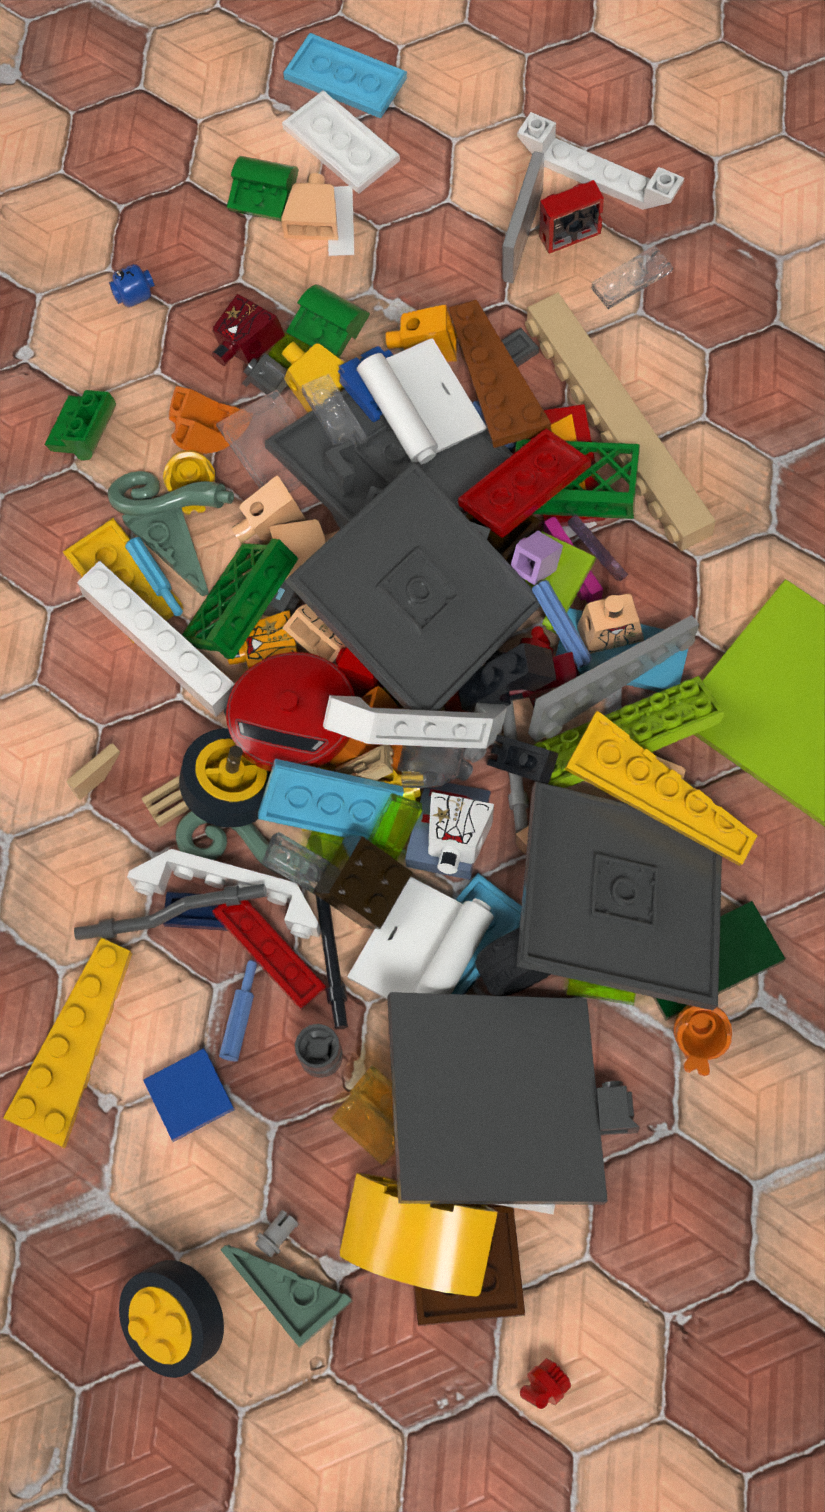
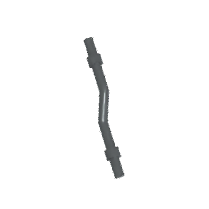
M265 884L239 888L238 885L224 887L223 891L186 896L152 915L118 921L110 918L100 920L99 924L75 927V939L116 938L117 934L155 928L189 909L226 904L227 907L241 905V902L244 900L267 897Z

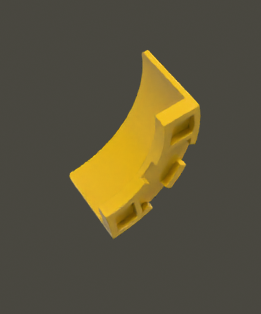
M356 1173L340 1248V1257L362 1269L399 1282L440 1292L476 1297L481 1293L498 1212L485 1204H398L397 1181L387 1176Z

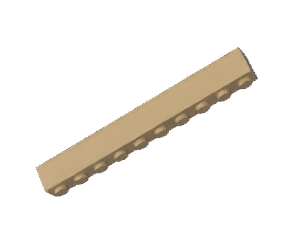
M559 292L527 307L525 326L529 335L537 338L544 357L552 360L557 376L562 382L566 381L570 387L573 400L577 404H585L587 420L591 426L598 428L601 433L602 442L640 444L636 493L639 496H644L648 502V509L655 520L659 519L664 526V532L669 542L675 543L679 550L683 551L712 536L716 520ZM632 454L617 455V464L623 468L632 461Z

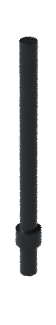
M320 837L308 839L314 888L325 872ZM316 895L329 986L326 989L327 1003L331 1004L334 1028L337 1030L345 1029L348 1027L345 1009L347 993L346 987L342 986L331 906Z

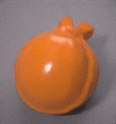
M687 1005L675 1019L673 1027L674 1038L687 1059L684 1063L685 1071L690 1073L697 1069L699 1075L708 1076L710 1073L708 1060L717 1059L723 1055L732 1043V1027L726 1013L718 1006L714 1010Z

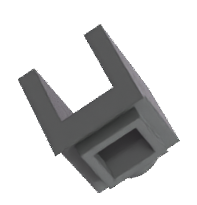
M622 1081L602 1083V1087L596 1089L601 1136L638 1133L640 1127L633 1121L632 1092H627V1087L623 1086Z

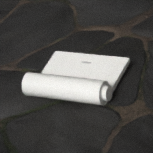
M433 338L388 358H385L382 353L371 355L357 367V372L411 462L425 464L432 460L436 453L487 429Z
M410 877L381 929H374L347 977L386 999L390 992L452 994L494 918L490 912L491 907L476 898L472 902L465 901L462 904Z

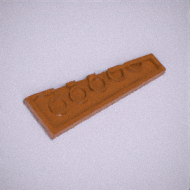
M477 299L449 307L450 317L493 448L537 436L545 428L552 432L550 420Z

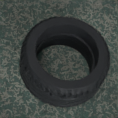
M520 927L490 943L477 956L476 968L492 995L507 996L514 994L551 975L516 966Z

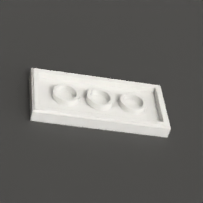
M324 90L282 122L283 129L358 194L400 161V156L394 149Z

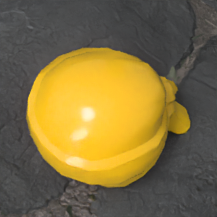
M183 450L175 453L168 460L163 471V480L168 491L172 492L195 482H215V470L210 460L202 453L194 450ZM205 506L182 507V511L186 515H190L193 510L203 513L206 508Z

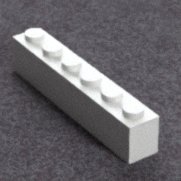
M101 561L93 566L77 582L83 596L215 717L227 707V702L235 683Z

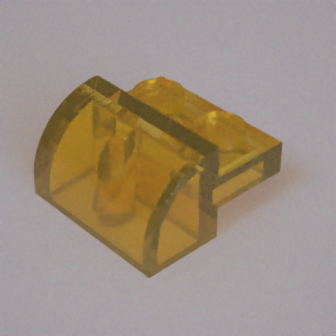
M371 1065L351 1089V1095L331 1119L381 1165H385L395 1153L392 1081L377 1067Z

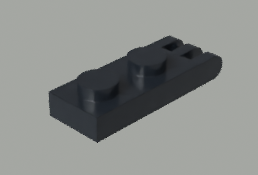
M497 734L495 741L502 744L501 749L492 747L491 753L498 755L497 760L488 759L486 765L533 781L549 783L559 755L558 753Z

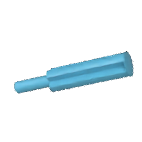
M135 537L129 540L125 548L156 595L164 598L175 616H180L183 610L170 592L172 589L171 584L146 548L142 539Z

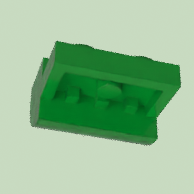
M239 156L231 172L233 183L227 209L233 212L281 221L290 191L297 180L298 167Z
M315 284L308 288L297 303L301 307L286 332L310 347L318 343L340 358L351 337L353 339L357 338L370 313L325 287Z
M85 390L82 396L68 395L44 445L52 452L73 453L81 461L91 459L116 408V402L109 392Z

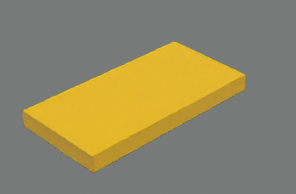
M114 518L63 551L64 556L81 578L101 561L165 621L174 616L164 598L156 595L125 548L130 538ZM170 590V592H171L172 595L174 596L175 600L177 601V603L179 604V606H180L181 609L183 610L184 608H183L182 603H181V602L179 601V599L175 596V594Z

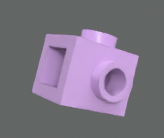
M536 531L529 537L522 538L516 544L511 566L523 579L536 585L557 570L563 545L540 531Z

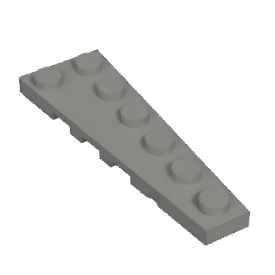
M691 615L537 698L528 734L535 742L544 737L547 739L554 737L561 731L562 726L656 665L661 664L678 651H684L692 646L695 642L699 623Z

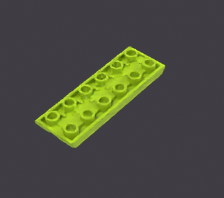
M697 676L604 716L629 734L630 738L642 748L653 752L719 724L725 714L700 677ZM590 722L534 744V746L559 754L548 783L549 785L568 788L584 781L566 771L565 767Z

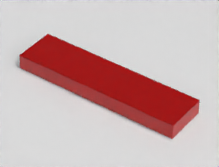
M248 900L242 901L241 905L228 907L226 904H220L212 911L220 923L300 1011L326 989L323 982Z

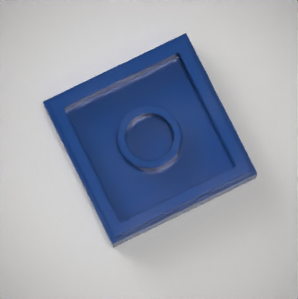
M205 1048L143 1079L173 1142L235 1110Z

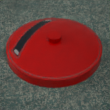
M289 652L268 657L249 668L233 687L226 709L229 733L235 746L242 748V755L249 762L264 770L271 772L275 759L318 768L337 756L350 739V737L323 727L329 695L355 697L353 688L346 675L335 664L320 656L303 652Z

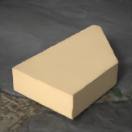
M113 743L109 744L67 779V784L79 800L104 781L120 754V751Z

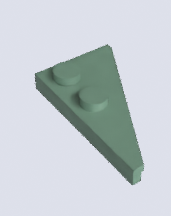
M181 508L145 516L122 515L125 526L137 537H140L152 551L201 596L209 594Z
M225 1245L220 1249L299 1348L305 1345L353 1302L348 1295L325 1287L320 1283L253 1256L241 1249L230 1245Z

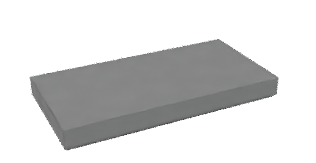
M536 151L532 153L503 242L502 279L504 282L514 283L543 192L544 153Z

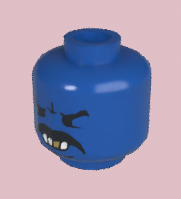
M132 264L115 271L112 275L113 281L109 282L116 302L118 304L123 303L127 308L149 300L151 297L150 288L155 286L149 271H142L137 264Z

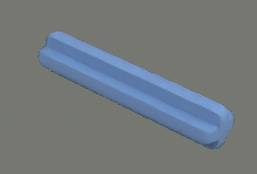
M544 580L532 588V591L566 651L573 652L578 668L589 664L592 661V656L549 581Z

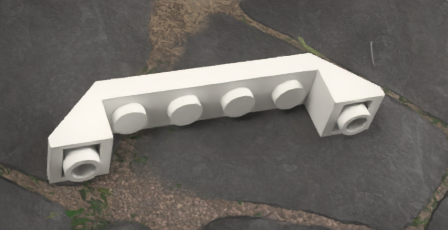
M530 112L517 132V137L531 154L534 151L544 153V167L582 184L594 180L601 192L642 210L671 203L684 183V177L658 167L650 179L555 138L556 123Z
M329 695L323 727L367 744L486 749L496 740L497 734L500 735L507 706L505 704L476 703L474 713L370 708L360 697Z
M170 849L133 868L127 876L134 890L147 896H153L154 892L164 895L172 871L179 878L192 880L193 877L205 880L204 882L207 885L220 889L224 885H238L241 888L265 884L268 901L282 906L286 905L287 902L290 903L284 920L287 928L291 930V934L304 939H309L310 935L320 937L321 934L316 917L297 883L174 849Z

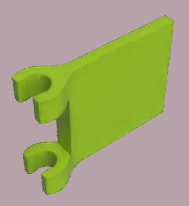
M541 532L563 545L557 570L542 581H549L565 611L568 612L597 558ZM525 580V582H526L531 588H533V587L535 586V585H533L532 583H530V582H528L527 580ZM545 616L542 625L546 626L547 630L557 634L549 619Z

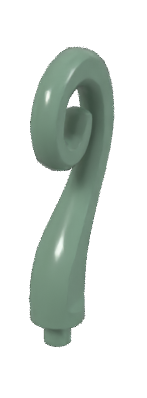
M145 471L125 474L115 480L108 489V499L111 506L118 512L131 516L153 515L185 506L221 508L224 503L231 504L234 500V493L226 491L223 484L206 481L191 483L163 496L153 498L159 492L160 483L156 475ZM137 485H146L142 488L132 489V499H129L124 496L126 491L131 487Z
M190 811L177 825L176 843L178 849L181 852L215 861L226 850L227 836L221 828L213 825L207 826L205 833L208 838L213 840V843L208 848L196 847L192 840L193 832L200 825L208 822L200 819ZM252 823L241 827H230L238 833L256 859L270 871L288 877H295L297 872L309 873L310 860L300 859L298 851L271 845Z

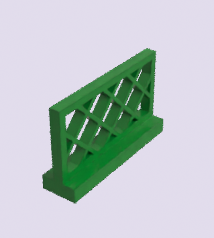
M531 439L517 441L516 452ZM566 441L584 455L589 452H597L602 459L589 467L533 514L634 519L640 444ZM619 454H632V461L623 468L613 458ZM608 463L616 473L604 481L596 471ZM590 476L599 484L592 491L583 490L579 485ZM622 477L629 484V492H615L610 485Z
M271 539L268 545L242 543L182 636L196 649L217 651L227 659H234L299 558L280 539ZM236 592V594H235L234 596H232V597L229 598L228 600L226 599V598H228L229 596H231L232 594H234V593ZM219 618V620L210 625L211 622Z

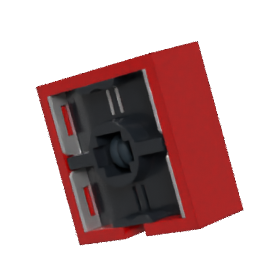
M594 180L584 184H577L569 190L558 194H551L545 199L540 200L539 237L548 254L601 234L602 218L600 214L603 213L604 197Z

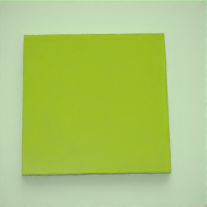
M785 579L702 681L724 710L725 716L719 724L698 732L694 736L825 827V605Z

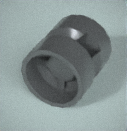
M313 1024L302 1029L298 1034L295 1042V1052L305 1072L311 1076L323 1078L334 1074L339 1069L343 1059L342 1047L337 1035L331 1028L322 1024Z

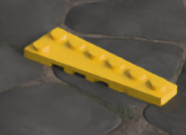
M596 711L568 761L565 770L738 866L743 865L758 835L722 807L715 805L712 799L699 789L693 788L675 770H670L656 759L652 752L642 748L630 738L629 734L602 713Z
M100 938L3 1118L6 1121L65 1149L80 1108L78 1106L84 1088H87L91 1076L90 1071L95 1056H98L101 1047L100 1042L106 1024H109L114 1009V1002L118 998L132 957L131 951Z

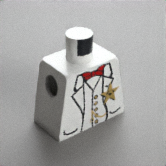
M432 792L428 854L439 857L437 867L441 872L454 874L457 872L459 862L472 864L476 861L492 826L494 804Z

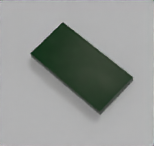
M753 901L720 916L718 995L785 961V956ZM653 997L665 1021L678 1015L687 1006L686 1004Z

